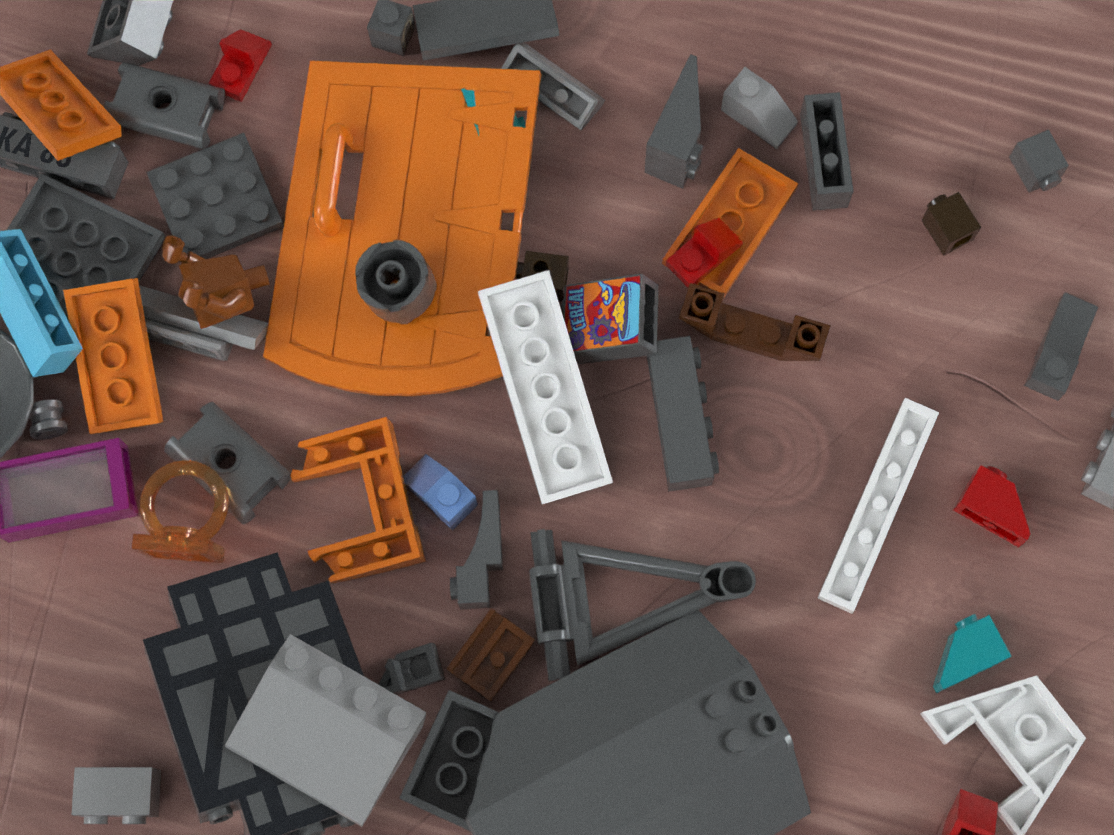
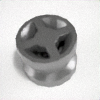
M51 399L34 403L29 419L32 421V426L29 429L31 438L37 440L59 437L68 431L67 423L61 417V413L64 410L61 401Z

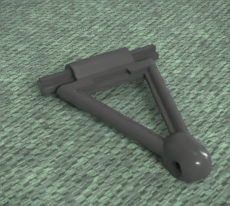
M541 529L530 533L534 567L529 569L537 642L538 645H544L549 682L558 681L570 674L567 642L574 641L578 666L711 604L745 598L752 593L756 584L753 570L747 564L738 561L715 563L706 566L561 540L564 565H558L556 563L553 531ZM583 563L699 583L700 589L593 638Z

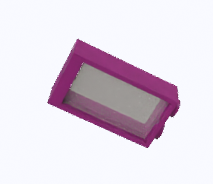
M120 438L0 462V538L8 543L139 516L129 448Z

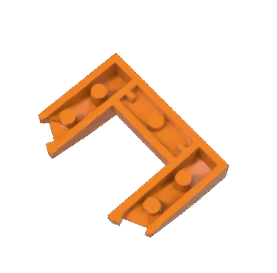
M387 417L298 443L299 448L308 451L303 470L292 469L291 479L294 483L359 468L362 470L376 532L308 551L312 561L316 563L322 558L335 574L328 578L331 583L367 577L426 562L418 526L414 524L399 458L401 456L393 423Z

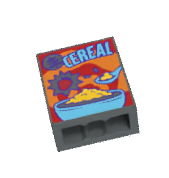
M643 274L565 285L561 309L577 363L586 364L657 355L659 285Z

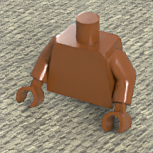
M171 235L165 237L162 245L163 259L170 264L182 262L179 265L183 281L178 296L183 299L188 307L193 309L200 329L252 310L254 302L251 290L270 285L264 265L244 270L237 255L233 254L205 259L191 251L187 253L182 252L185 243L180 238Z

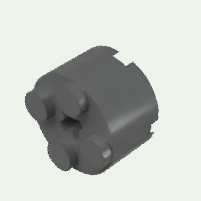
M393 240L394 242L383 244L379 242L369 247L357 262L355 275L358 293L369 308L381 319L394 323L408 324L423 314L430 306L437 289L434 274L422 254L410 243L402 240Z

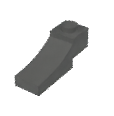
M1066 292L1061 296L1034 358L1035 362L1024 384L1025 387L1054 400H1060L1066 393L1077 368L1082 347L1098 306Z
M498 490L483 491L482 515L475 544L464 566H456V577H450L451 600L458 599L460 610L490 608L488 571L503 570Z

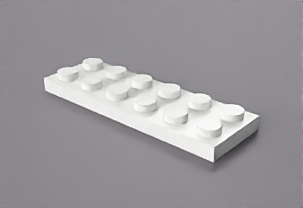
M549 270L478 291L541 504L613 483Z

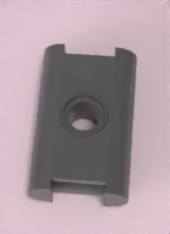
M126 62L119 66L118 72L122 78L113 102L105 101L104 108L121 127L200 149H205L209 146L210 138L207 129L215 109L221 111L223 109L225 101V90L223 88ZM163 103H171L164 109H158Z
M210 402L200 409L203 417L179 440L174 436L169 439L165 445L164 452L241 524H246L256 517L252 509L276 485L283 490L291 479V473L214 402ZM229 456L236 457V462L231 468H220V463L224 458Z

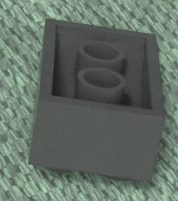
M690 54L646 144L644 173L682 189L688 178L694 180L702 160L699 158L704 147L699 144L701 122L697 56Z

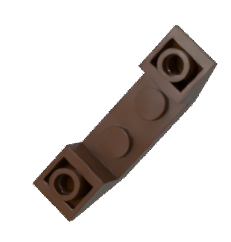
M692 283L689 284L679 319L709 339L779 361H820L831 325L795 315L791 324L723 303L725 293Z

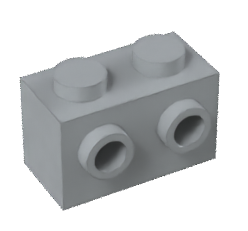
M75 767L71 815L84 817V824H108V817H123L122 824H146V817L159 816L161 770L152 767Z

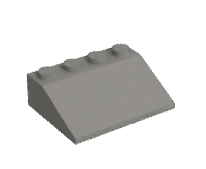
M290 634L268 666L228 738L225 747L362 827L422 730L427 712Z

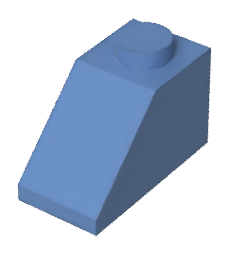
M427 454L403 476L405 486L452 531L478 505L476 496L447 468Z

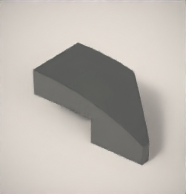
M428 643L396 654L394 659L389 658L385 665L386 670L378 685L398 695L446 680L436 644Z

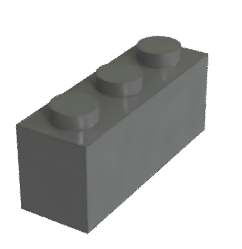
M840 92L805 95L800 118L812 211L848 208L854 191Z

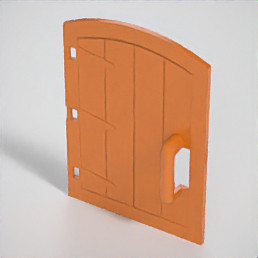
M310 61L263 357L266 360L292 374L324 386L377 396L440 394L473 387L503 377L491 336H487L488 325L478 291L516 280L522 220L525 211L541 82L540 70ZM465 88V90L474 91L476 106H467L461 89ZM527 110L525 128L513 127L516 111ZM475 124L478 125L479 135L476 130ZM344 149L348 153H364L354 220L341 219L336 210ZM503 213H514L512 231L501 230ZM393 240H402L410 243L422 254L434 274L437 289L430 306L423 314L408 324L394 323L381 319L369 308L358 293L355 275L357 262L369 247L379 242L383 244L394 242Z

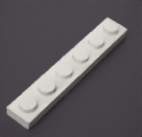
M904 398L818 595V599L851 614L854 612L939 412Z

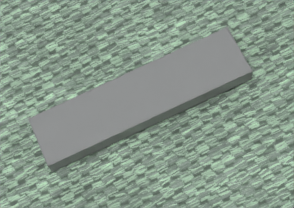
M139 285L144 316L147 319L252 350L267 335L269 323L242 315H237L229 320L200 329L193 309L188 307L183 299Z

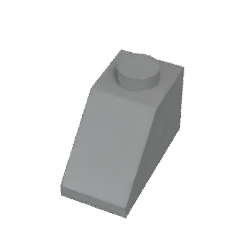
M746 67L742 69L724 91L721 111L775 149H778L798 124V120L774 86Z

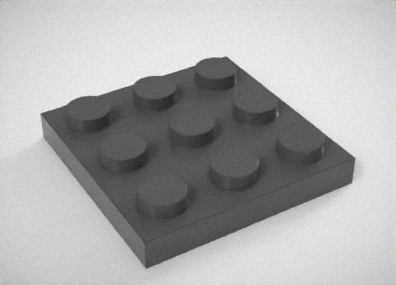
M245 133L146 172L172 236L180 238L185 243L182 252L187 253L191 251L208 259L284 227Z

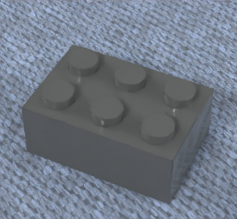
M448 690L399 799L470 831L465 819L478 782L476 780L484 752L487 751L493 719L499 712Z

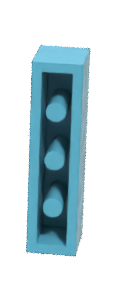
M22 230L0 231V314L33 377L63 373L83 348Z

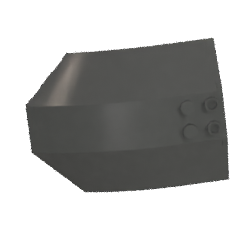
M698 610L601 657L497 713L493 719L489 744L482 758L476 780L478 782L472 804L469 805L465 821L472 835H775L809 815L811 810L795 755L793 740L753 667Z

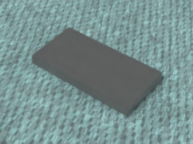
M440 0L413 5L423 61L559 36V28L552 0Z

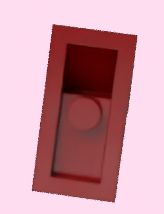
M240 29L220 40L219 45L224 55L208 84L223 88L226 96L242 102L272 43L269 40Z
M718 217L697 225L694 228L693 238L666 260V266L688 288L690 283L697 285L739 249L743 242Z

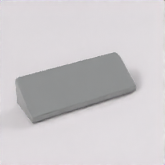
M525 43L515 44L501 68L540 70L541 82L538 100L579 130H583L606 101Z
M145 318L149 340L221 361L228 360L233 344Z

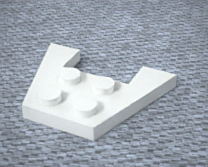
M1037 675L920 713L944 745L975 723L1018 778L1022 786L1000 802L997 809L998 816L1013 835H1025L1086 739Z

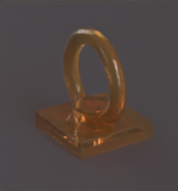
M191 460L172 462L158 469L146 482L140 497L141 519L150 535L133 534L132 549L152 559L223 563L225 549L210 540L222 528L229 509L228 491L218 473L203 463ZM180 475H192L203 480L211 489L214 497L213 512L208 522L199 530L184 526H163L159 522L155 513V500L160 488L168 480Z

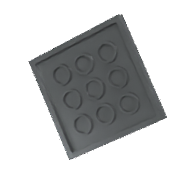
M44 174L40 175L7 230H22L67 319L68 314L63 290L131 278H138L139 283L166 237L162 231Z

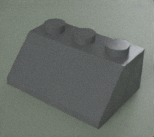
M103 0L87 55L93 58L121 63L126 62L138 66L157 59L164 47L162 38L165 28L172 19L171 7L173 0Z

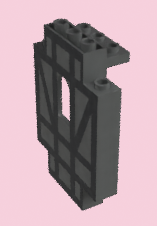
M277 552L167 586L169 603L178 628L143 639V644L200 824L207 821L210 824L224 822L233 817V812L238 810L244 824V835H323L326 828L340 824L341 828L356 824L225 747L228 738L268 666L290 634L364 676L329 581L292 592Z

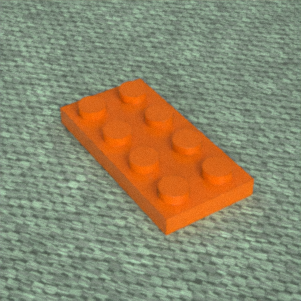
M51 49L0 67L1 97L57 161L122 137L121 125Z
M738 148L662 259V265L666 266V260L693 238L694 228L697 225L719 217L741 239L743 245L697 285L725 293V298L796 192L799 183Z
M138 278L63 290L69 323L83 348L76 357L89 434L164 422Z

